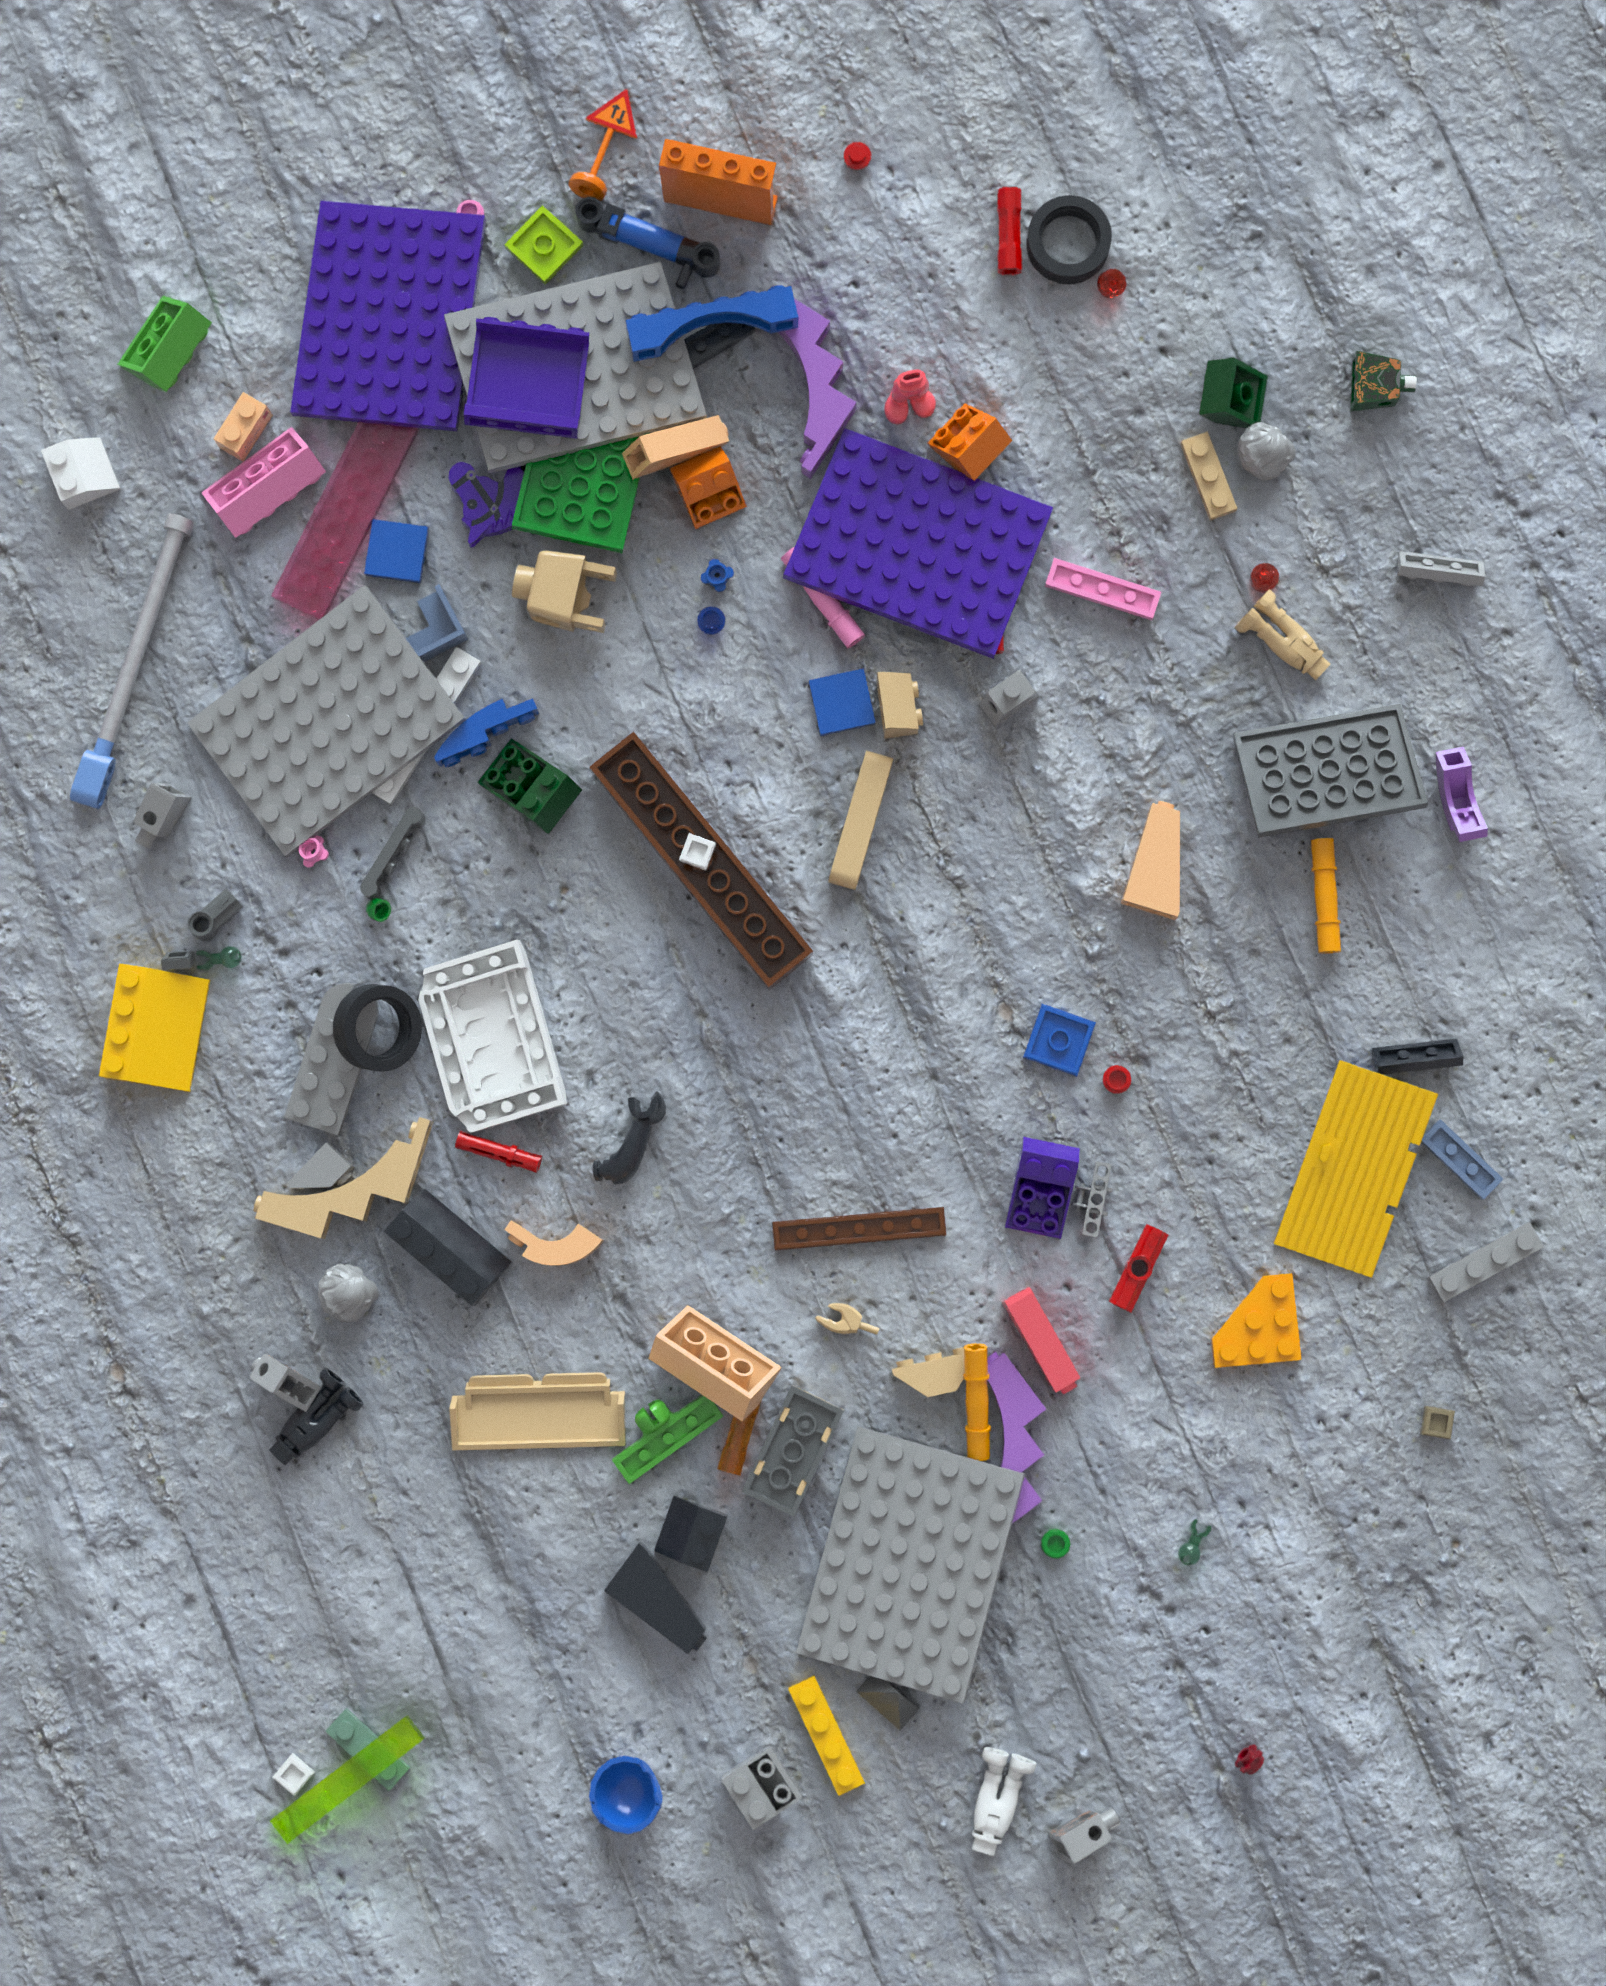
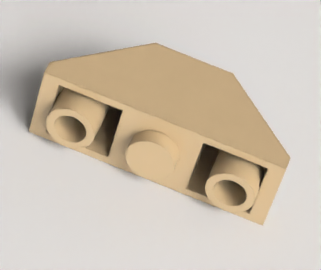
M964 1347L952 1349L953 1355L942 1357L941 1352L925 1355V1361L914 1364L913 1358L896 1362L897 1368L891 1369L892 1374L927 1397L957 1391L965 1373Z

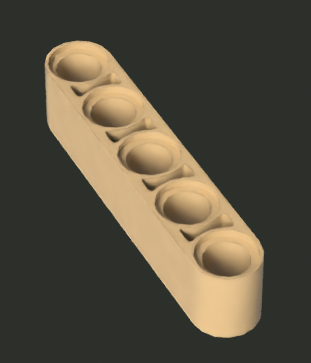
M866 750L828 883L856 890L894 758Z

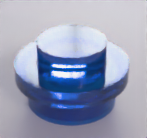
M713 606L701 610L697 618L700 630L708 635H715L721 632L726 622L724 613L719 608Z

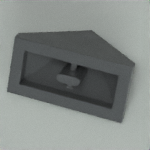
M869 1676L856 1691L900 1731L919 1709L916 1704L890 1681Z

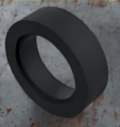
M1064 195L1053 198L1044 203L1031 219L1026 242L1028 257L1039 274L1052 282L1067 285L1084 282L1096 275L1107 260L1112 241L1111 226L1103 210L1094 202L1084 197ZM1063 216H1073L1085 221L1095 234L1096 247L1093 253L1084 261L1076 264H1064L1051 258L1045 251L1042 243V233L1051 221Z
M368 984L355 988L342 999L333 1020V1037L338 1051L350 1064L365 1070L386 1072L401 1067L415 1053L422 1034V1020L416 1003L403 990L387 985ZM376 1000H383L393 1007L398 1016L399 1033L395 1043L388 1051L372 1056L362 1049L357 1040L356 1022L360 1012L366 1005Z

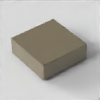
M1424 1406L1420 1434L1451 1440L1455 1411Z

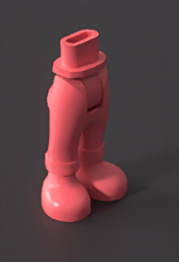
M916 369L903 372L895 379L892 392L884 407L885 416L891 423L897 425L906 421L909 410L907 400L910 401L915 414L921 418L930 417L934 413L936 400L929 391V382L923 371Z

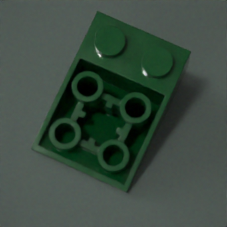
M512 738L477 782L548 835L582 791L568 775Z

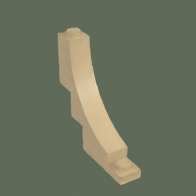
M419 1117L418 1122L412 1123L408 1138L412 1139L411 1144L395 1140L387 1153L372 1168L341 1187L311 1195H283L263 1191L262 1196L258 1195L254 1204L255 1219L326 1239L334 1212L367 1222L375 1194L408 1204L433 1121Z

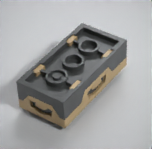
M791 1385L741 1492L795 1517L844 1409Z

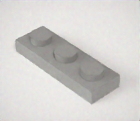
M1399 551L1397 559L1399 576H1404L1408 579H1430L1438 583L1454 582L1464 586H1483L1485 570L1482 561Z

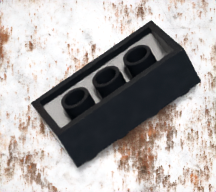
M425 1188L400 1211L384 1230V1233L471 1306L478 1304L512 1263L510 1259Z

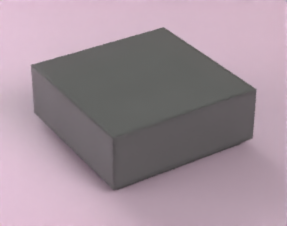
M194 951L167 952L161 960L162 970L191 968L195 962Z

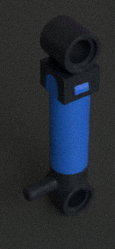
M593 197L583 198L576 205L575 211L578 225L586 233L598 232L599 238L615 244L619 241L683 266L675 283L679 289L683 290L686 288L693 270L697 275L704 278L713 277L720 270L719 250L710 242L700 243L626 214L625 209L607 203L603 211L600 201ZM589 211L597 213L593 219H586L583 216ZM703 256L713 258V261L709 264H702L699 260Z

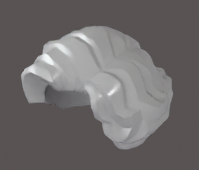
M1262 422L1252 424V426L1246 428L1237 444L1238 455L1244 469L1261 480L1277 478L1295 458L1296 450L1294 444L1282 434L1280 428Z
M350 1264L332 1266L326 1270L324 1276L318 1282V1297L321 1308L339 1322L350 1323L361 1319L379 1296L376 1284L363 1275L362 1269Z

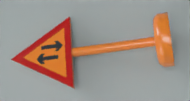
M627 89L585 118L589 122L608 129L590 173L577 172L569 180V188L581 198L593 197L602 201L606 196V185L596 175L613 132L616 131L637 139Z

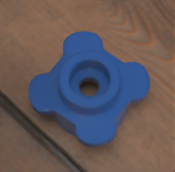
M712 559L709 561L706 572L701 574V581L703 584H710L715 587L717 592H722L726 589L725 584L728 579L734 576V571L731 567H726L720 563L718 559ZM716 573L720 574L719 578L715 577Z

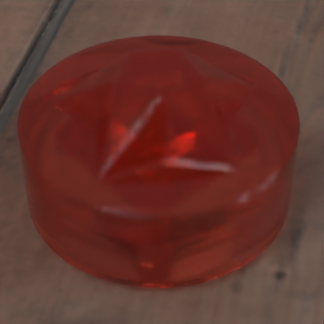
M1108 269L1099 275L1097 287L1104 297L1115 298L1125 291L1126 279L1121 271Z
M1269 563L1258 564L1250 574L1251 586L1261 593H1266L1269 589L1272 591L1279 581L1278 570Z

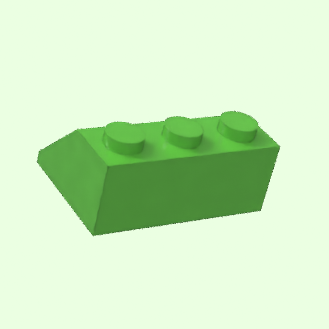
M162 296L117 365L150 386L167 392L176 383L177 375L183 366L192 359L193 351L198 343L207 336L208 328L212 322L190 304Z

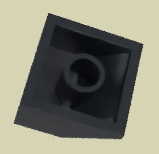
M673 1495L654 1551L677 1562L708 1573L728 1514Z

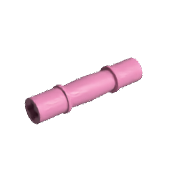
M794 547L781 557L785 566L789 562ZM803 586L812 602L829 621L828 626L832 627L847 649L853 647L865 637L861 628L849 614L850 611L848 609L845 610L838 599Z

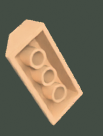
M690 1306L685 1307L655 1336L648 1358L740 1421H743L759 1405L781 1370L779 1365Z

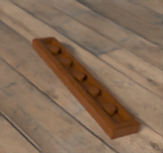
M944 1207L772 1222L775 1251L946 1236Z

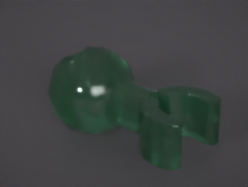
M234 946L225 947L220 953L211 954L205 950L196 952L199 956L205 955L207 958H210L204 965L197 966V969L203 971L209 970L216 964H222L226 968H234L239 965L242 959L241 952ZM236 954H239V958L235 960Z
M1193 1519L1190 1523L1191 1536L1189 1541L1182 1544L1178 1550L1179 1560L1188 1566L1194 1565L1199 1561L1201 1556L1199 1545L1202 1537L1207 1536L1211 1532V1525H1207L1204 1532L1199 1533L1197 1536V1519ZM1185 1556L1189 1557V1563L1184 1562Z

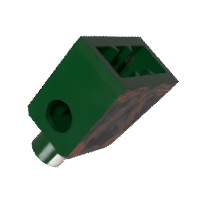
M1356 351L1352 358L1350 411L1393 407L1400 399V392H1415L1416 376L1401 375V361L1399 359Z

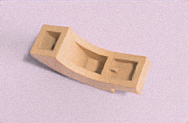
M512 1220L505 1228V1231L510 1233L508 1236L510 1241L521 1248L524 1243L528 1246L522 1254L523 1257L533 1262L550 1266L576 1263L592 1254L604 1241L580 1224L567 1237L557 1241H544Z

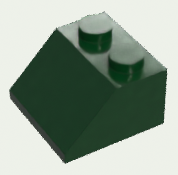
M1234 357L1207 361L1199 415L1216 424L1248 428L1252 424L1261 422L1268 375Z

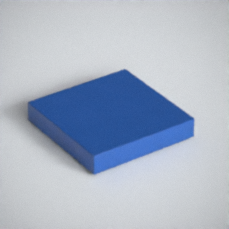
M372 519L364 570L365 576L421 583L429 528L427 526Z
M864 668L809 680L820 736L876 725Z
M1042 1003L1023 1058L1077 1077L1096 1022Z

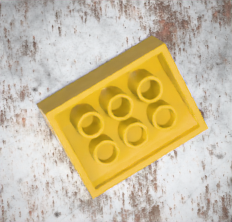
M119 963L99 1076L111 1080L190 1092L210 980Z

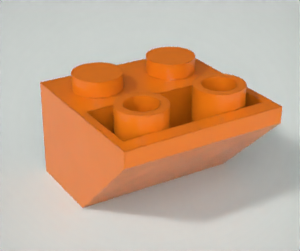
M965 403L955 411L954 415L942 428L936 431L927 444L956 471L962 472L965 476L975 481L1012 442V439L997 418Z
M721 446L670 468L678 492L695 529L747 507L730 460Z

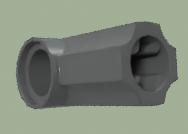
M226 888L201 911H197L189 917L188 928L198 940L209 941L216 936L217 931L244 907ZM200 921H209V928L206 931H196L197 924Z

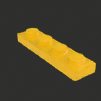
M815 1675L788 1687L838 1796L865 1784Z

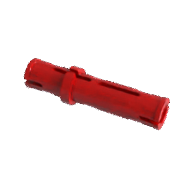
M460 1131L455 1143L456 1149L506 1163V1166L511 1168L516 1166L537 1173L542 1162V1155L526 1152L519 1149V1146L503 1145Z

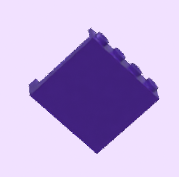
M494 317L476 318V336L467 403L464 407V424L578 439L590 332H584V330L575 327L568 330L558 329L550 324H541L540 326L528 325V323L520 320L503 322Z

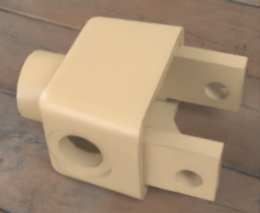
M545 550L538 554L535 568L518 565L513 581L512 597L527 600V610L531 619L535 622L574 632L575 628L604 633L606 627L604 619L580 614L589 607L591 594L585 587L586 577L616 582L617 571L612 566L587 562L586 556Z

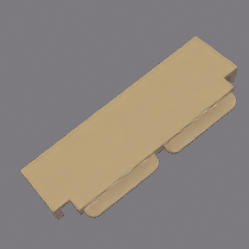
M601 1372L546 1374L543 1376L542 1381H533L532 1376L528 1374L472 1376L469 1382L466 1383L465 1395L452 1396L449 1410L452 1450L626 1446L625 1391L611 1392L610 1379H607L606 1375Z

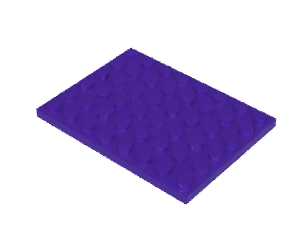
M320 200L290 409L292 416L458 432L464 386L444 315L475 306L486 224L485 215Z
M844 428L786 566L783 579L994 659L1053 507L980 479L974 481L962 472Z

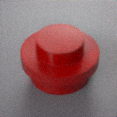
M853 142L845 148L844 162L849 168L862 170L869 165L871 151L866 144Z
M1120 1065L1111 1066L1103 1074V1085L1107 1091L1113 1094L1123 1093L1131 1085L1130 1072Z

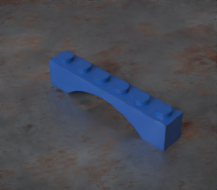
M777 285L769 288L768 291L759 293L748 291L739 297H719L713 302L705 304L694 302L681 309L665 308L657 314H636L625 321L633 362L662 356L669 346L680 337L706 325L725 322L742 323L758 327L768 333H776L798 328L799 316L792 287Z

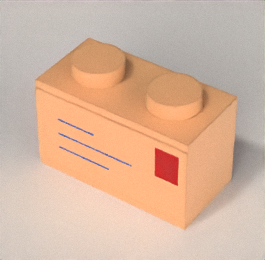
M243 392L214 437V441L220 449L244 462L273 415L267 405Z

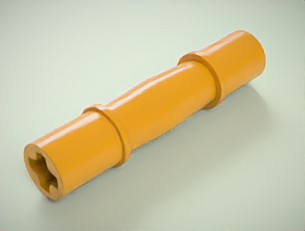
M1334 839L1311 840L1313 866L1311 872H1314V893L1317 913L1315 925L1317 927L1318 953L1341 952L1339 925L1341 920H1338V895L1335 879L1337 866L1335 864Z
M973 1343L964 1346L965 1373L963 1374V1379L966 1380L965 1403L967 1425L965 1426L967 1438V1457L985 1461L990 1458L991 1426L988 1424L989 1399L987 1380L990 1376L988 1373L987 1346Z

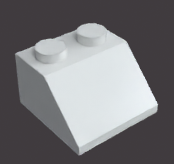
M100 437L65 440L41 450L60 501L68 510L120 490L119 483Z

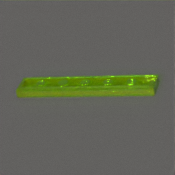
M408 1715L404 1716L279 1812L270 1822L288 1844L419 1744L425 1737Z

